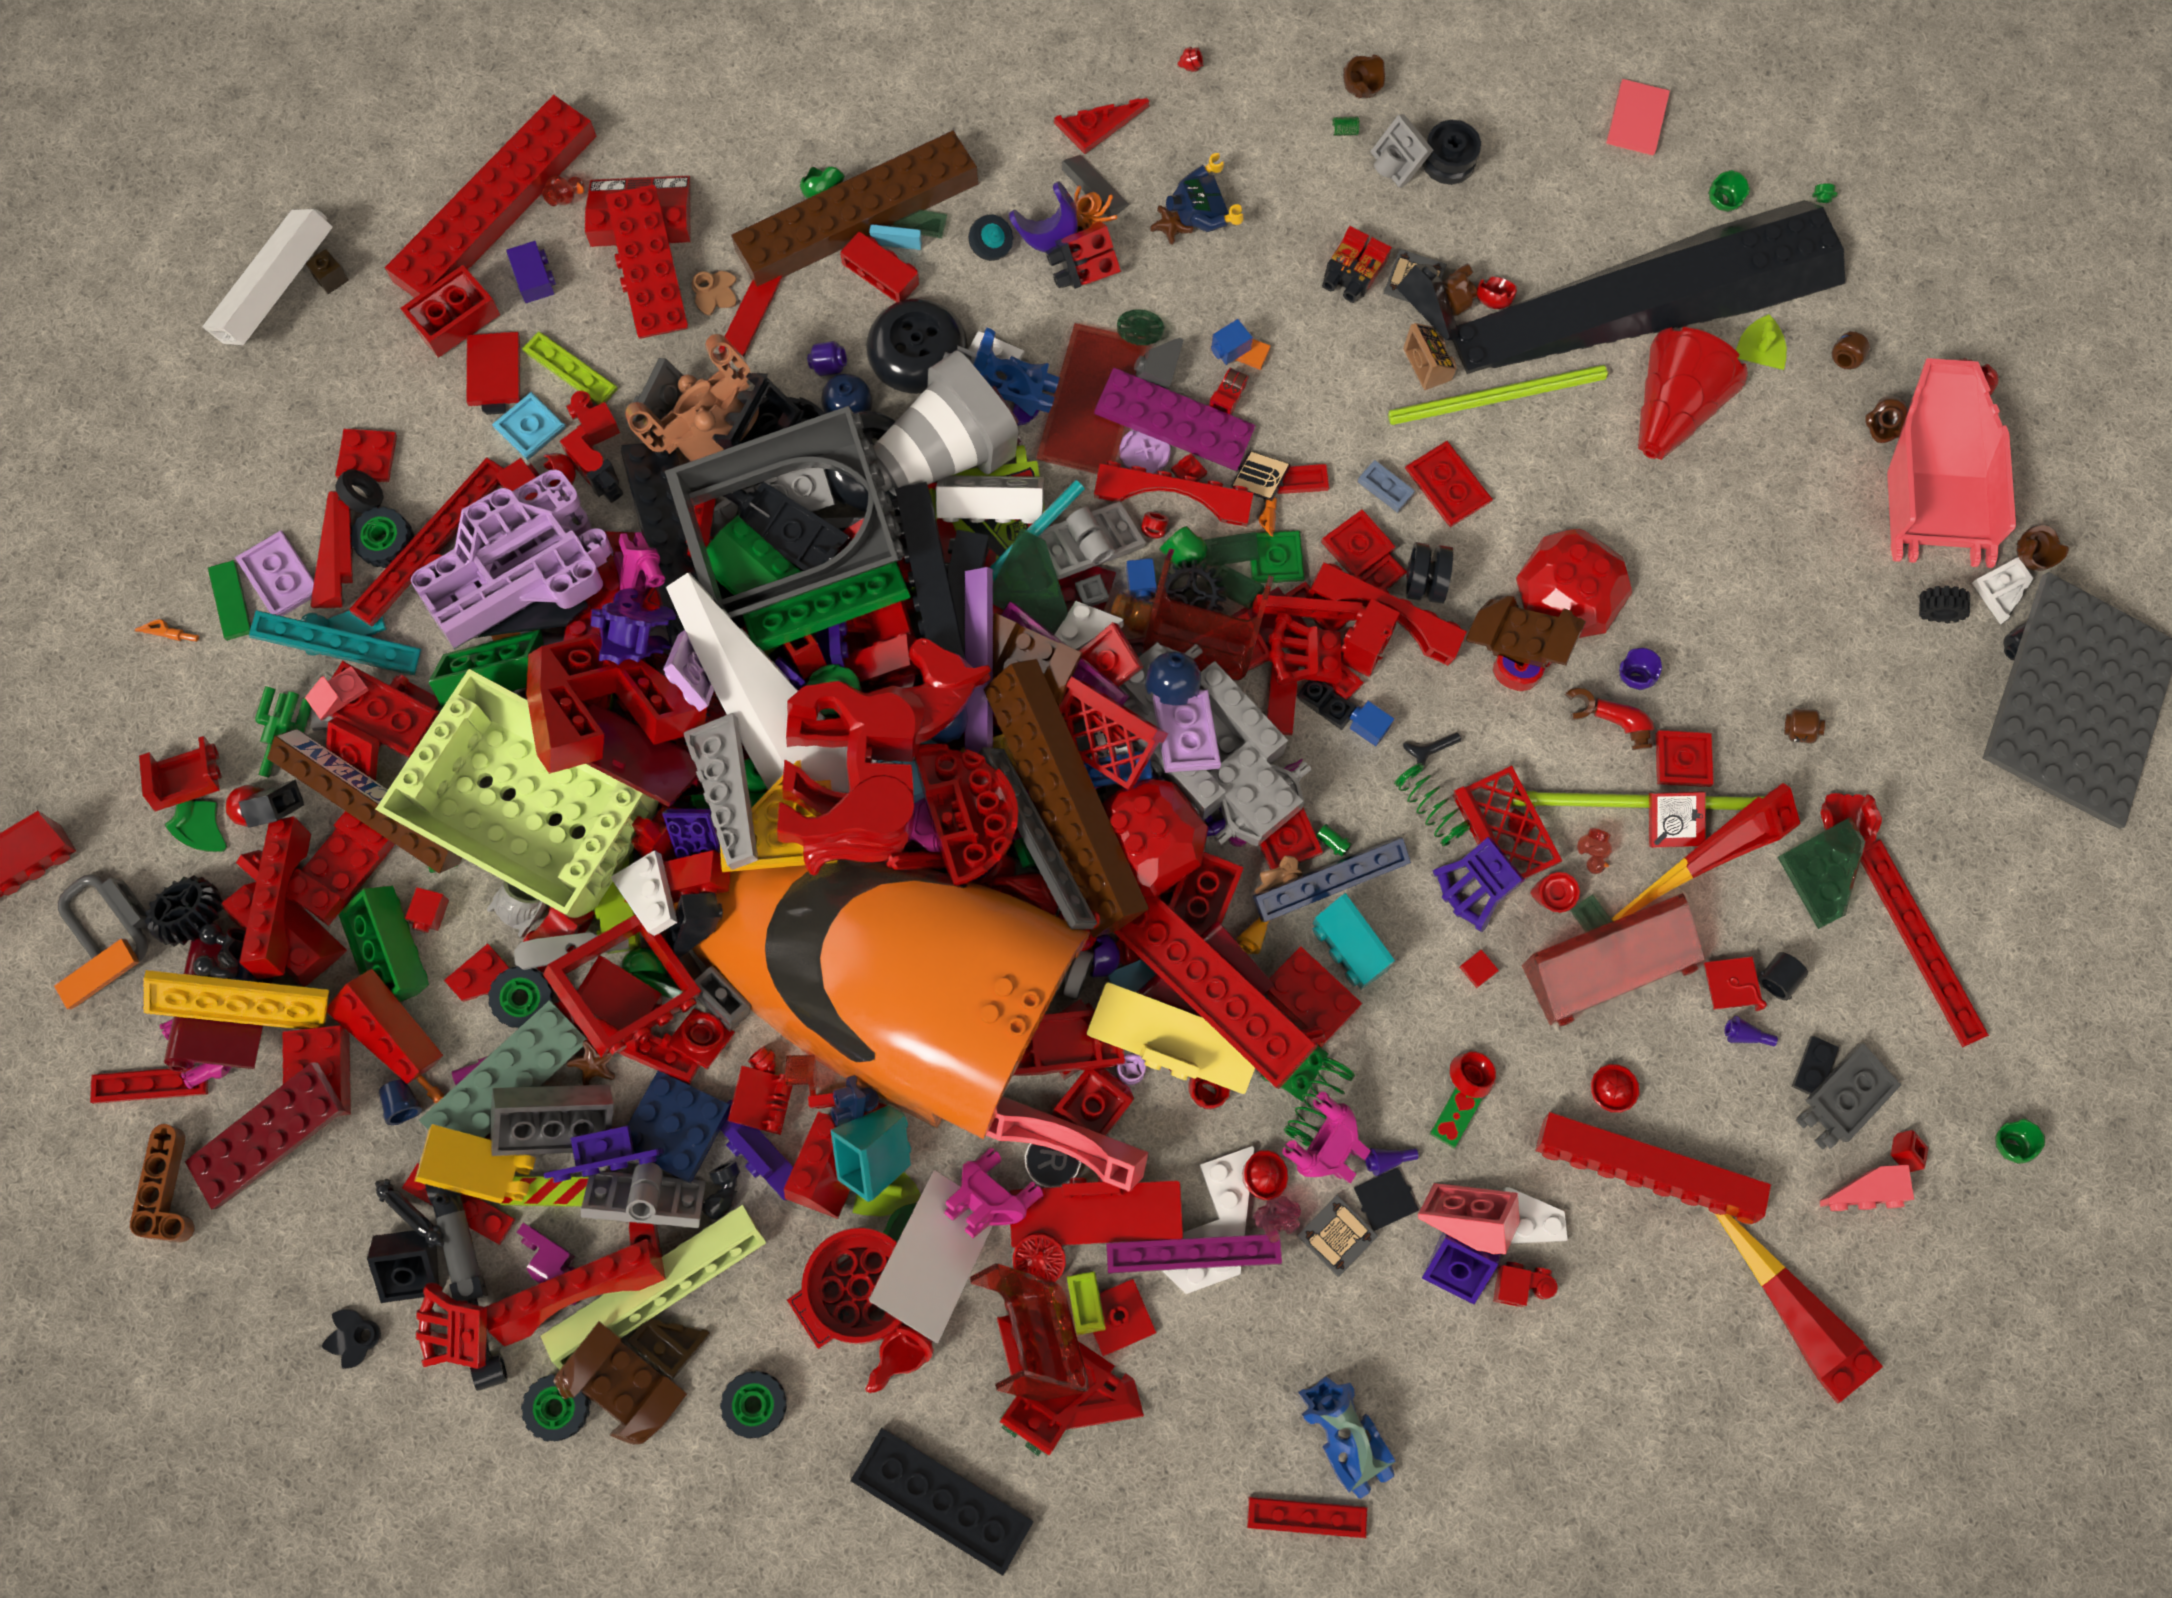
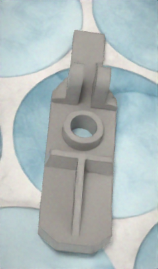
M588 932L521 942L514 950L515 964L523 970L547 966L549 963L567 954L568 947H579L597 937V935ZM628 939L606 952L629 949Z

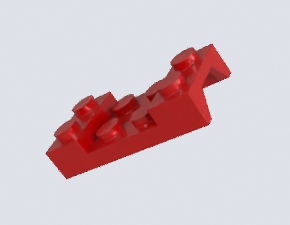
M346 811L335 822L334 827L336 830L302 870L297 868L292 873L286 890L285 898L295 901L328 926L395 845Z

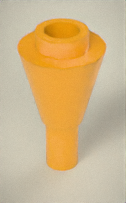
M1259 917L1258 920L1253 922L1236 938L1237 943L1247 954L1260 953L1270 920L1263 922Z

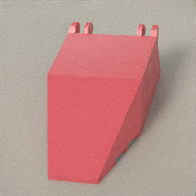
M1927 358L1924 362L1887 472L1890 547L1893 561H1901L1903 557V543L1909 544L1908 558L1911 563H1915L1918 559V544L1971 548L1970 561L1972 567H1977L1980 564L1981 549H1986V567L1993 568L1997 561L1998 545L2015 529L2016 519L2009 431L2006 425H2002L1998 416L2000 410L1997 404L1992 402L1989 395L1990 387L1977 361Z

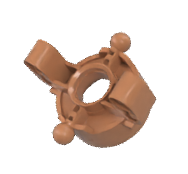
M713 334L706 340L705 344L710 359L718 367L719 371L708 380L703 378L697 380L694 376L688 374L681 376L678 381V388L683 394L678 398L674 409L665 417L659 420L641 402H633L626 408L625 415L629 427L652 451L662 452L667 450L670 454L678 448L690 461H694L724 450L712 437L714 434L728 435L733 426L725 421L726 415L730 412L740 413L745 404L737 398V395L750 387L746 378L747 374L750 373V368L744 357L723 335ZM717 346H725V350L722 353H713ZM732 360L734 365L740 368V370L732 369L729 362ZM759 407L755 412L751 422L749 423L746 431L744 432L741 440L747 435V433L754 425L758 417ZM637 414L645 415L641 421L633 420ZM651 428L657 436H660L659 438H657L656 436L652 437L650 433Z

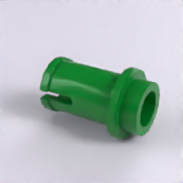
M1327 824L1320 829L1316 836L1317 839L1335 851V856L1339 854L1343 857L1352 845L1348 842V837L1344 839Z

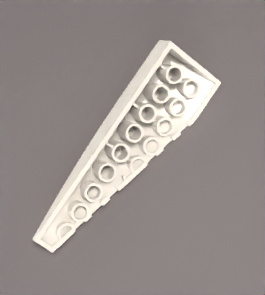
M686 573L666 588L721 705L727 715L733 713L738 718L741 742L768 790L783 775L784 760L792 764L797 760H801L802 770L814 781L831 780L832 791L849 793L847 774L848 747H787V700L799 691L789 682V678L760 647L754 645L747 633L730 619L731 616L713 601V597L690 573ZM819 712L817 720H825V717Z

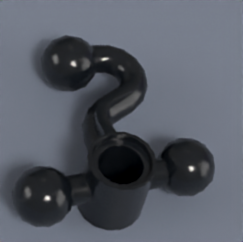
M215 923L205 924L199 931V937L207 945L219 944L222 946L217 954L219 963L217 964L212 956H200L193 963L194 972L198 976H212L224 979L235 978L240 971L236 959L241 957L246 930L231 928L225 935L219 925Z

